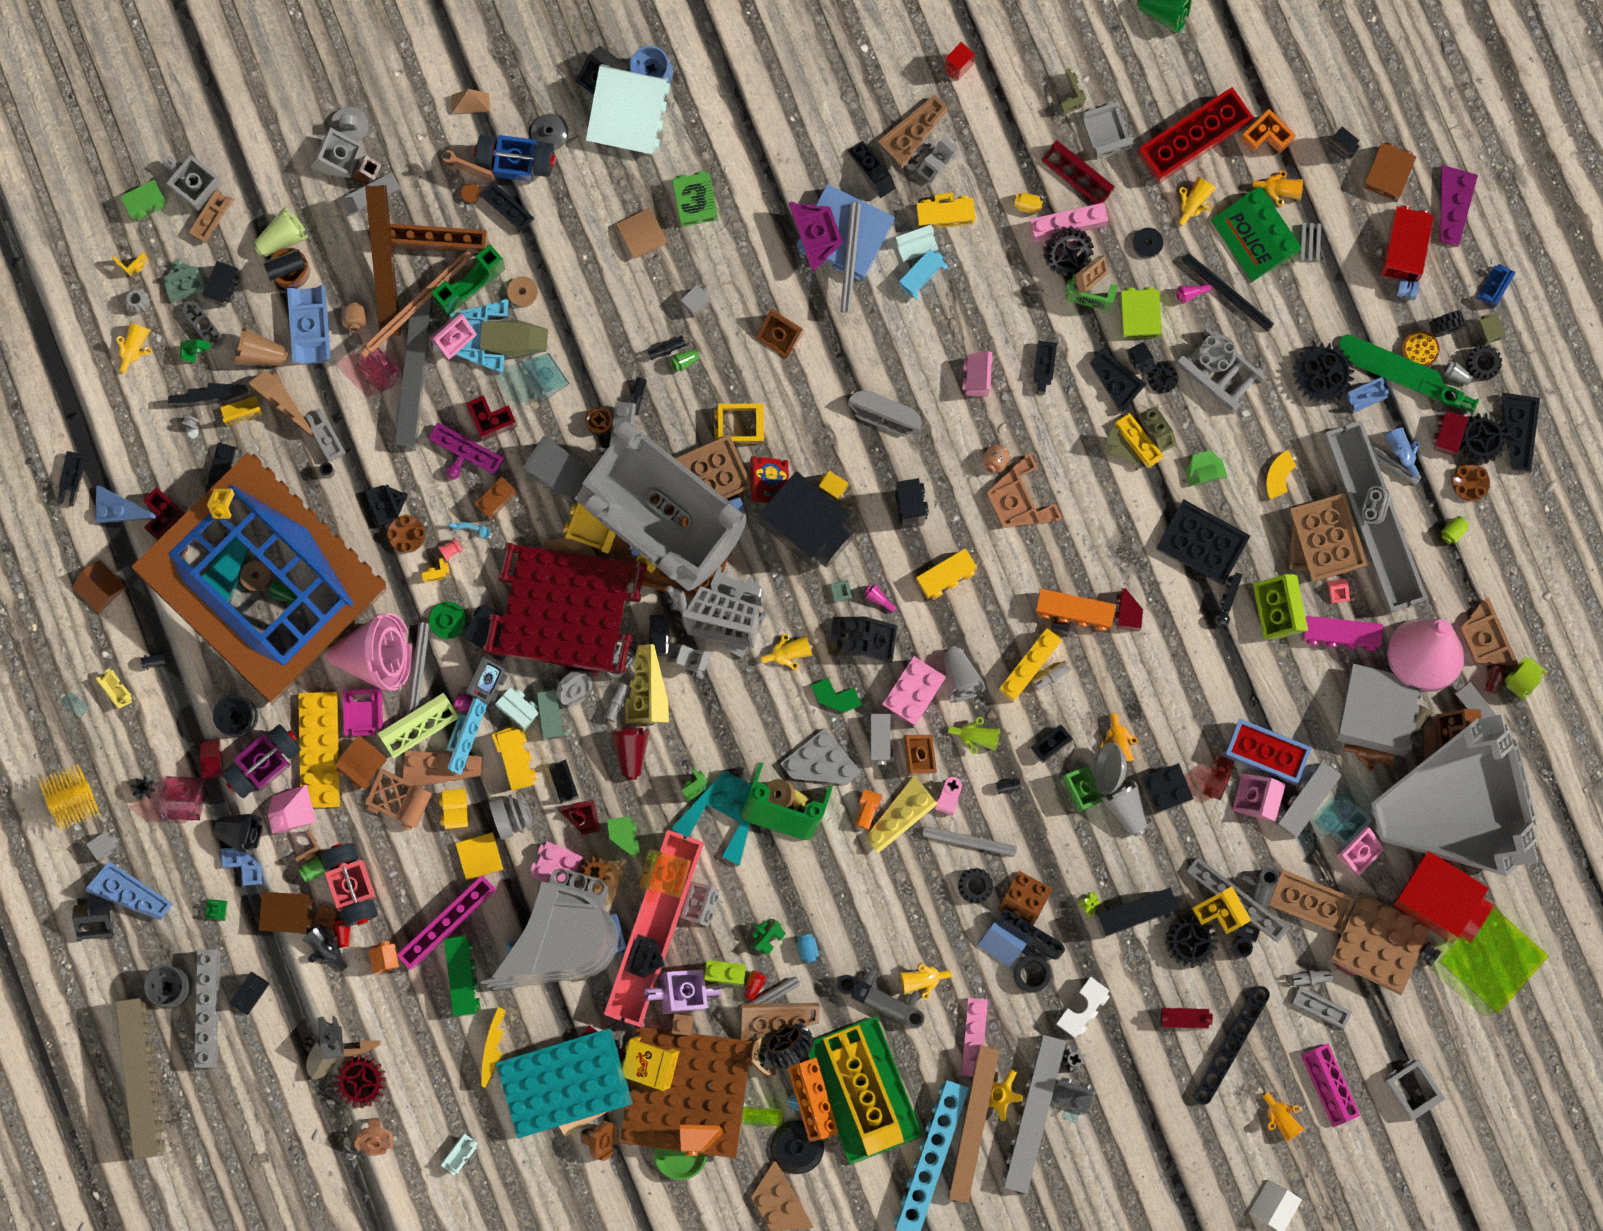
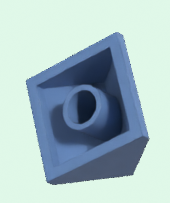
M996 921L978 944V946L1008 968H1010L1027 945L1024 941L998 926Z

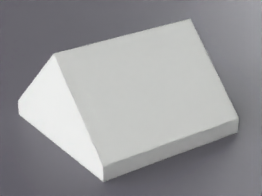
M1267 1180L1248 1214L1276 1231H1285L1302 1199L1278 1184Z

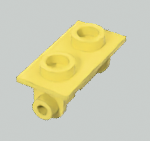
M109 668L103 672V675L96 678V681L117 709L132 703L131 693L127 691L123 684L119 685L120 680L113 670L111 671Z

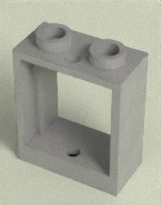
M1413 1059L1408 1060L1403 1064L1404 1068L1402 1070H1393L1386 1075L1388 1079L1384 1081L1410 1121L1415 1120L1445 1100V1097L1419 1059L1415 1061ZM1417 1067L1435 1095L1412 1110L1394 1082Z

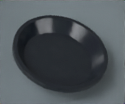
M794 1120L783 1124L775 1132L771 1142V1152L774 1161L777 1162L781 1169L792 1174H803L813 1170L820 1163L824 1154V1141L822 1139L809 1142L804 1122Z

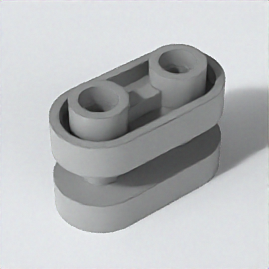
M1373 486L1368 490L1362 509V518L1366 523L1380 524L1384 521L1391 499V493L1387 488Z

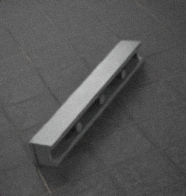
M428 299L409 319L395 443L397 448L416 451L433 305L431 299Z

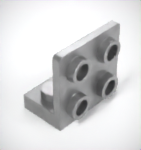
M1065 1077L1061 1078V1080H1056L1050 1104L1088 1114L1092 1097L1096 1094V1090L1092 1089L1093 1086L1085 1083L1075 1085L1073 1084L1074 1080Z

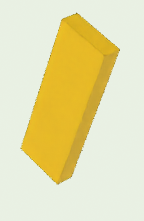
M1130 413L1114 423L1115 428L1119 429V433L1147 468H1150L1164 458L1160 450Z

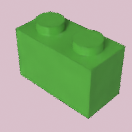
M155 180L120 196L133 221L136 219L142 220L148 213L159 211L167 204Z

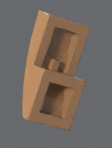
M360 1041V1049H344V1056L341 1057H353L371 1052L381 1046L382 1041Z

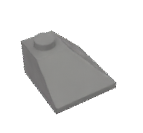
M330 128L319 145L310 167L325 175L350 178L364 145Z

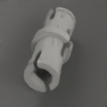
M1064 660L1056 667L1047 669L1046 673L1032 680L1036 689L1040 691V689L1051 682H1057L1059 677L1070 672L1071 669Z
M618 682L612 698L610 697L609 699L610 703L603 717L604 719L615 722L620 708L624 705L623 701L630 688L629 686Z
M1329 969L1317 972L1309 970L1308 973L1292 974L1293 986L1305 984L1313 986L1315 983L1332 982L1333 978L1330 976L1332 972Z

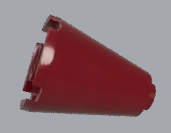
M640 727L622 728V731H617V728L611 729L621 775L625 776L626 780H637V776H641L650 734L649 728L644 731Z

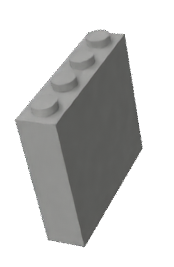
M1353 664L1349 671L1336 740L1404 757L1407 751H1411L1413 740L1410 737L1411 733L1414 734L1416 722L1413 721L1414 716L1418 715L1419 705H1417V699L1421 698L1422 691H1420V688L1412 685H1405L1394 673Z

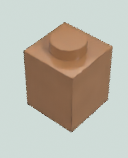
M674 1013L672 1034L691 1036L694 1015Z

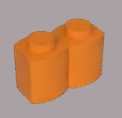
M390 941L378 943V945L372 946V950L368 951L372 974L388 972L399 967L395 944H390Z

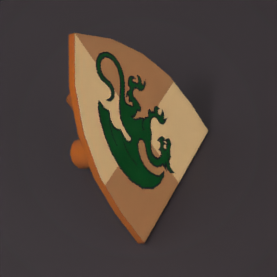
M764 1037L754 1041L751 1048V1057L746 1059V1064L749 1067L754 1065L757 1070L766 1076H772L776 1072L765 1060L762 1050L766 1042Z

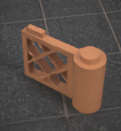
M380 769L365 804L368 805V810L376 814L381 811L401 821V826L412 830L413 827L417 828L432 792L384 769ZM384 775L390 777L391 786L383 788L381 780ZM405 784L409 786V789L405 795L400 796L397 786ZM394 788L397 798L387 801L384 791ZM381 792L384 803L379 805L372 803L374 795ZM398 800L400 809L395 814L391 812L389 803Z

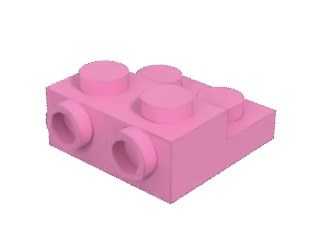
M547 841L545 845L541 844L538 851L540 858L538 863H533L530 873H533V879L549 883L551 874L555 869L562 868L577 873L583 857ZM565 874L558 876V883L565 881Z

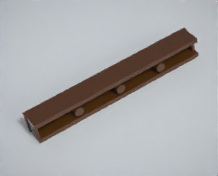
M387 185L365 186L378 323L379 330H381L399 313ZM401 327L389 337L401 335Z

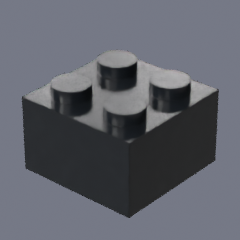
M1179 763L1146 775L1141 779L1155 815L1193 800Z

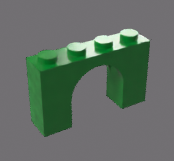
M491 244L476 255L477 263L465 277L452 285L445 280L431 292L435 303L447 317L506 270L503 258Z

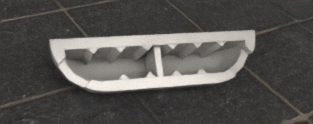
M859 391L854 393L849 399L848 405L856 413L855 416L897 435L916 434L921 427V418L915 410L873 392Z

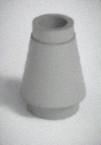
M1450 361L1443 371L1447 379L1468 385L1473 378V375L1457 362Z

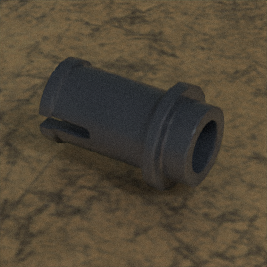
M164 653L141 657L142 668L149 670L150 667L166 665Z
M1012 777L1013 779L996 782L998 795L1010 791L1018 792L1021 789L1019 778L1015 779V777Z

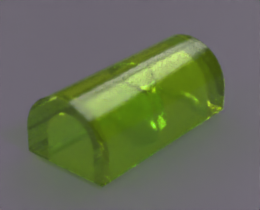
M744 1106L743 1123L782 1126L783 1109Z

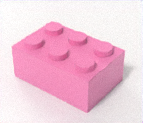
M914 656L887 696L882 707L907 724L915 727L944 683L946 676Z

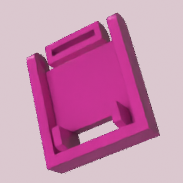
M382 689L343 690L344 737H349V730L351 729L352 737L376 736V728H379L378 732L383 731ZM371 694L372 701L354 702V695Z

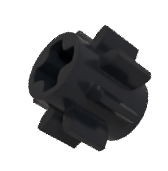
M144 776L143 780L136 778L137 783L131 785L135 789L132 795L137 796L139 794L141 801L146 796L151 799L150 794L156 792L152 788L155 782H147L148 778ZM145 784V786L148 787V789L144 790L142 793V791L139 790V788L143 787Z

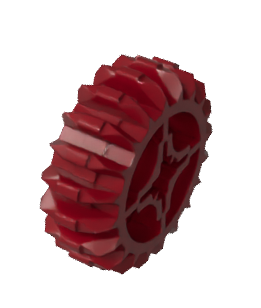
M357 1055L356 1062L353 1057L349 1058L351 1064H348L346 1061L342 1062L346 1067L345 1069L338 1067L337 1070L342 1072V1074H335L334 1077L339 1078L340 1082H334V1085H340L341 1087L336 1090V1093L343 1092L339 1097L340 1100L348 1098L345 1102L346 1105L353 1101L352 1106L356 1108L358 1102H360V1108H364V1102H367V1105L370 1107L372 1106L371 1099L378 1102L379 1100L376 1095H384L379 1090L380 1088H387V1086L381 1085V1082L387 1081V1078H381V1075L386 1072L385 1070L378 1071L382 1066L380 1063L374 1066L376 1059L373 1058L368 1063L369 1056H365L362 1061L361 1056ZM361 1065V1069L356 1076H347L352 1068ZM367 1067L374 1072L376 1082L370 1081L367 1078ZM360 1076H363L362 1080L370 1083V1085L364 1084L362 1087H359V1084L351 1079L357 1080V1078L360 1079ZM345 1081L354 1085V1097L347 1091ZM364 1088H374L370 1095L360 1098Z

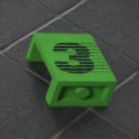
M699 171L692 176L678 175L676 179H672L681 227L718 221L710 172Z
M1076 274L1073 275L1072 279L1068 278L1064 294L1068 295L1066 301L1108 312L1111 311L1118 285L1110 284L1105 298L1086 292L1079 293V290L1074 289Z

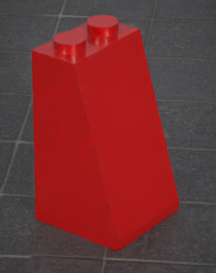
M1404 205L1395 208L1380 276L1397 280L1405 278L1409 282H1418L1424 272L1434 215L1429 214L1426 210H1411L1410 207Z

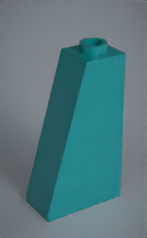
M237 537L218 553L202 576L230 604L240 579V572L249 553V549Z

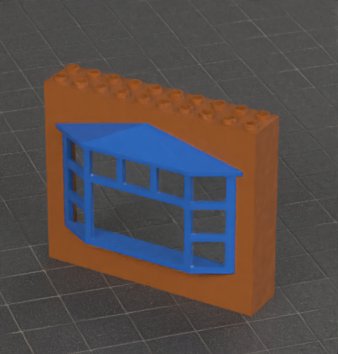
M247 452L131 567L148 586L264 699L273 705L386 592V582L381 576H375L371 573L372 568L365 561L361 563L358 560V554L352 548L347 549L344 546L345 542L337 534L335 536L330 533L331 528L324 521L320 523L317 520V514L310 507L306 509L299 496L296 494L292 496L289 493V487L282 480L278 482L275 479V473L269 467L265 469L259 457L254 453L250 455ZM214 489H232L234 496L231 503L237 498L251 510V513L237 527H234L227 519H217L231 533L217 547H213L200 535L214 520L207 503ZM255 517H258L274 532L260 548H256L241 533ZM235 537L298 597L263 633H259L199 574ZM278 538L296 554L282 570H279L263 555ZM194 539L210 552L195 568L191 567L179 556ZM300 560L304 561L318 575V578L304 592H301L285 576ZM322 582H325L339 597L324 614L308 599V596ZM302 602L318 617V620L304 634H301L287 619ZM281 623L298 638L283 655L266 640Z

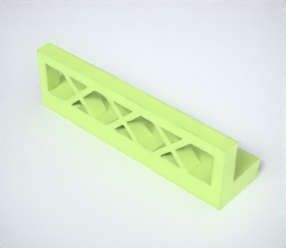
M442 693L379 732L378 735L394 759L454 722L459 716L446 695ZM450 709L453 715L447 719L441 718L442 713ZM428 721H435L434 727L430 729L424 728ZM419 731L416 738L408 739L409 733ZM396 741H401V747L393 751L390 745Z

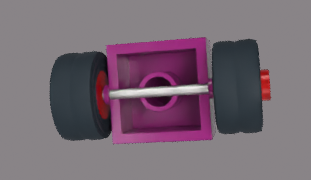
M278 724L268 732V736L275 745L263 734L234 758L243 769V772L234 763L221 772L227 781L226 786L232 792L236 791L241 798L244 799L255 789L248 777L260 790H263L291 766L280 751L289 760L301 751V747L295 741L297 739L290 730L287 732L282 725Z

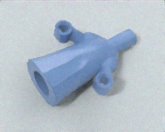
M1403 428L1395 429L1386 434L1385 438L1394 454L1400 459V463L1408 468L1413 478L1418 476L1419 472L1414 463L1416 451L1420 447L1419 442L1416 441L1410 445Z

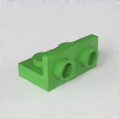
M695 768L692 770L696 781L691 780L687 782L682 790L688 802L707 790L706 784L708 782L701 770L697 772Z

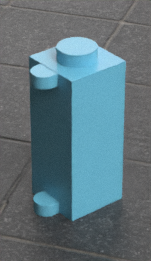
M929 249L899 281V286L917 300L919 298L917 293L941 268L944 270L948 268L942 260L943 256L939 252H933Z

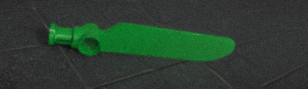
M1349 334L1342 336L1339 341L1341 351L1345 350L1344 356H1350L1348 361L1352 362L1353 365L1440 401L1445 405L1457 409L1459 407L1465 409L1473 415L1480 399L1470 398L1464 392L1444 385L1439 372ZM1447 391H1451L1455 394V399L1448 401L1445 399L1444 394Z

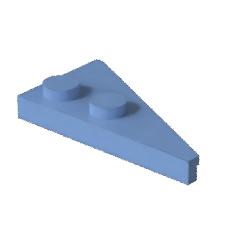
M96 486L95 522L109 523L155 519L156 515L151 511L138 506L126 498H122L105 487Z

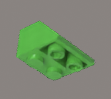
M630 816L607 819L610 841L633 859L637 858L636 853H640L638 840H634V834H637L636 822L632 821Z

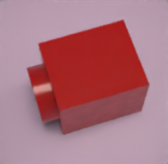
M1428 850L1392 907L1412 917L1432 932L1453 944L1459 937L1471 943L1483 926L1495 903L1484 897L1489 890L1487 886Z

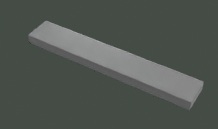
M1196 857L1185 871L1214 895L1232 886L1251 919L1249 922L1276 943L1289 930L1286 924L1199 857Z

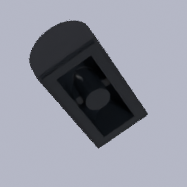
M299 249L263 262L270 281L306 268Z
M1060 724L1034 744L1031 750L1043 764L1072 742L1073 738Z

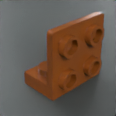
M1018 871L998 910H1009L1034 925L1052 888Z

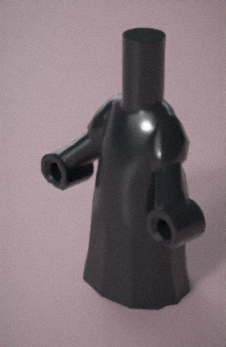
M320 925L302 939L320 954L319 956L315 953L311 954L308 957L309 962L323 961L324 963H335L341 971L348 967L340 958L341 951L337 947V936L333 935L328 938Z

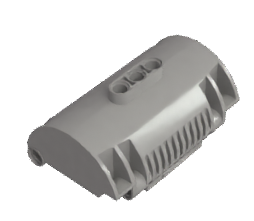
M624 422L616 432V439L582 483V489L575 497V500L668 577L674 579L690 591L706 581L729 556L744 530L746 515L736 509L732 503L643 432L638 431L633 424ZM659 494L660 500L655 504L654 497ZM673 506L674 513L669 515L668 509ZM687 517L689 523L684 527L682 522Z

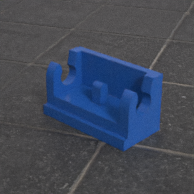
M1501 264L1495 265L1476 298L1495 308L1516 272Z

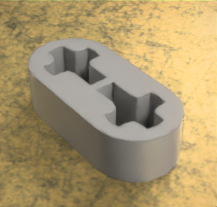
M927 139L924 140L911 157V159H914L918 156L916 164H908V161L905 167L908 170L918 169L924 159L935 149L934 143ZM923 145L925 147L930 146L929 153L925 151L921 154L923 150Z

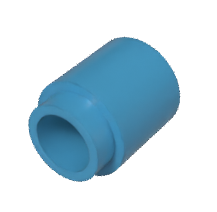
M812 934L797 937L798 942L796 945L800 961H805V964L816 962L819 953L816 940Z

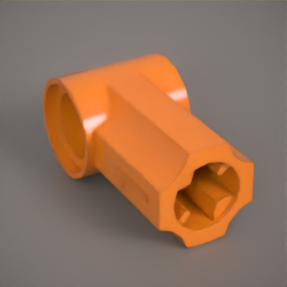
M864 788L859 802L860 807L853 825L869 830L883 795Z

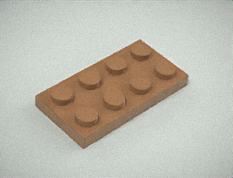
M1282 869L1269 906L1341 935L1355 898Z

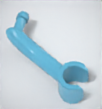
M467 522L448 523V526L452 527L453 530L463 528L478 531L477 536L487 539L491 531L483 525L478 526Z

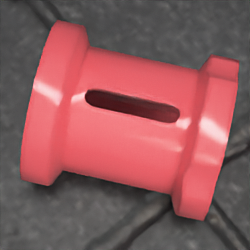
M455 537L446 545L438 547L446 561L456 553L463 552Z

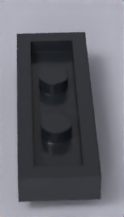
M493 181L480 194L482 199L521 233L535 220L530 213Z

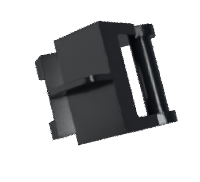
M101 897L77 899V905L73 906L72 920L78 942H81L82 939L113 938V922L110 920V906L106 899ZM105 923L106 929L82 932V925Z

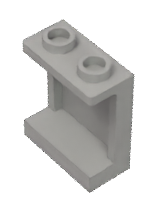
M1110 101L1097 109L1095 107L1088 108L1082 115V121L1096 160L1131 149L1133 146L1132 138L1128 136L1119 110V102L1113 103V101Z

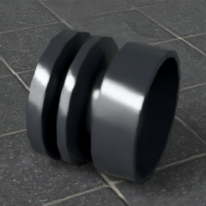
M237 695L226 696L215 705L213 721L216 728L224 734L235 737L245 736L256 727L258 711L255 704L247 698ZM236 712L241 714V717H239L238 720L233 719V716L236 715Z

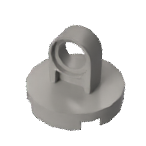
M344 107L338 110L332 117L331 128L359 142L367 136L369 124L368 119L361 110L354 107Z
M559 671L556 674L557 699L568 707L580 704L586 699L584 695L587 691L590 692L592 689L591 678L583 671Z

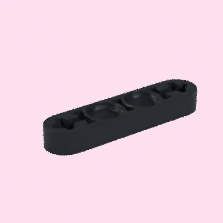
M1004 909L997 915L996 923L998 926L1051 959L1057 960L1065 952V947L1061 942L1011 911ZM1019 927L1023 928L1026 932L1021 931Z

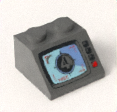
M482 657L466 691L467 694L491 706L492 702L495 703L498 699L499 692L497 691L500 685L503 686L508 677L506 670Z

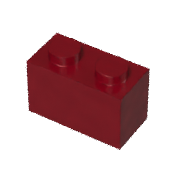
M1450 411L1440 415L1437 426L1440 427L1438 433H1434L1431 442L1434 444L1433 450L1455 457L1458 454L1469 417Z

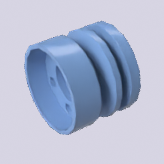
M655 46L641 47L631 58V72L663 79L666 77L668 78L667 83L671 82L673 76L672 65L665 52ZM655 68L656 72H652V74H650L649 70H654Z

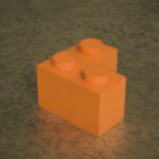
M1268 109L1242 134L1240 141L1252 153L1267 141L1280 154L1293 142L1296 135Z

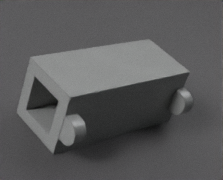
M871 714V762H875V765L883 766L886 765V762L896 761V757H890V719H896V715Z

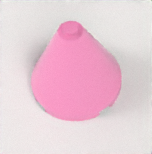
M385 613L377 615L330 646L326 657L331 665L384 691L398 690L399 685H404L409 677L412 664L411 643H406L404 633H408V630L402 619L396 614Z
M1418 618L1403 623L1395 630L1387 648V658L1391 670L1405 685H1412L1424 692H1434L1448 687L1457 679L1463 668L1464 651L1458 636L1448 621Z

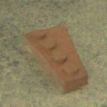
M933 95L878 141L879 146L903 169L948 110L947 106L936 95Z
M819 1002L741 1004L740 1040H747L756 1036L757 1038L765 1037V1034L777 1032V1030H781L783 1026L787 1027L789 1024L794 1025L798 1023L804 1026L819 1024Z

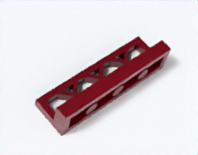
M1058 140L1052 144L1049 152L1041 160L1042 163L1095 205L1104 203L1115 189L1113 184ZM1055 153L1060 157V164H1052L1048 161V158ZM1071 166L1074 169L1075 176L1065 175L1063 167ZM1086 178L1089 181V187H1080L1078 179ZM1092 190H1101L1105 195L1098 201L1093 197Z

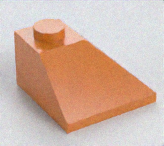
M680 1125L681 1151L686 1153V1156H697L698 1153H703L723 1134V1129L720 1126Z

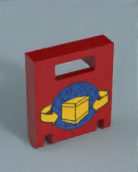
M751 456V501L769 503L773 497L764 496V490L779 491L789 480L788 460L781 461V459Z

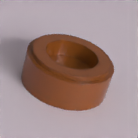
M474 184L465 185L461 190L462 199L469 204L476 203L480 198L479 188Z

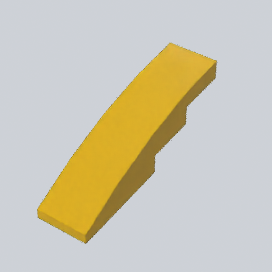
M498 1007L491 1023L484 1048L481 1086L487 1088L496 1070V1063L500 1061L503 1052L497 1050L505 1032L498 1028L505 1016L506 1010Z

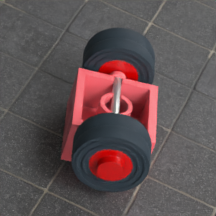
M340 843L323 852L321 856L325 868L334 869L325 872L337 910L341 911L345 926L356 924L361 926L368 923V920L378 916L373 901L376 895L365 862L363 860L354 862L359 859L355 844L348 843L342 845Z

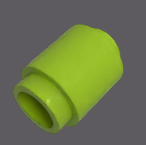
M1459 515L1456 518H1452L1441 531L1442 539L1448 544H1456L1468 531L1469 523Z

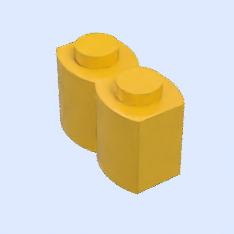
M466 789L442 790V795H439V805L443 807L444 814H440L441 826H445L446 830L469 828Z

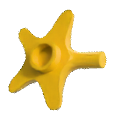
M1012 1069L1009 1070L1006 1079L1002 1083L993 1081L988 1107L996 1109L1001 1121L1006 1120L1007 1106L1010 1103L1023 1100L1022 1095L1015 1094L1011 1090L1012 1082L1017 1073Z

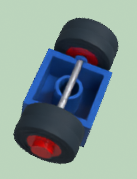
M479 135L473 153L475 165L492 170L494 164L493 173L495 177L532 182L533 173L535 176L550 177L552 167L555 166L556 161L554 145L552 143H537L535 139L498 135L497 148L495 136Z

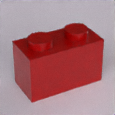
M960 42L946 57L944 68L946 74L950 78H956L959 81L973 66L975 53Z

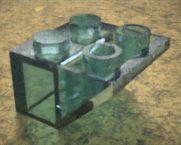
M1340 795L1315 823L1344 849L1373 819L1357 804Z

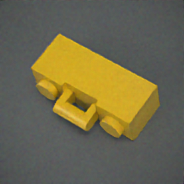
M953 192L934 194V202H931V200H921L916 205L918 229L932 225L933 228L975 224L973 198L968 196H959L957 199H954ZM950 200L947 203H939V201Z

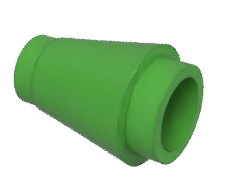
M694 349L674 354L670 358V363L675 372H682L700 358L698 352Z

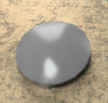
M1222 334L1208 336L1199 347L1200 362L1211 371H1225L1233 365L1236 359L1237 351L1235 344L1229 337Z

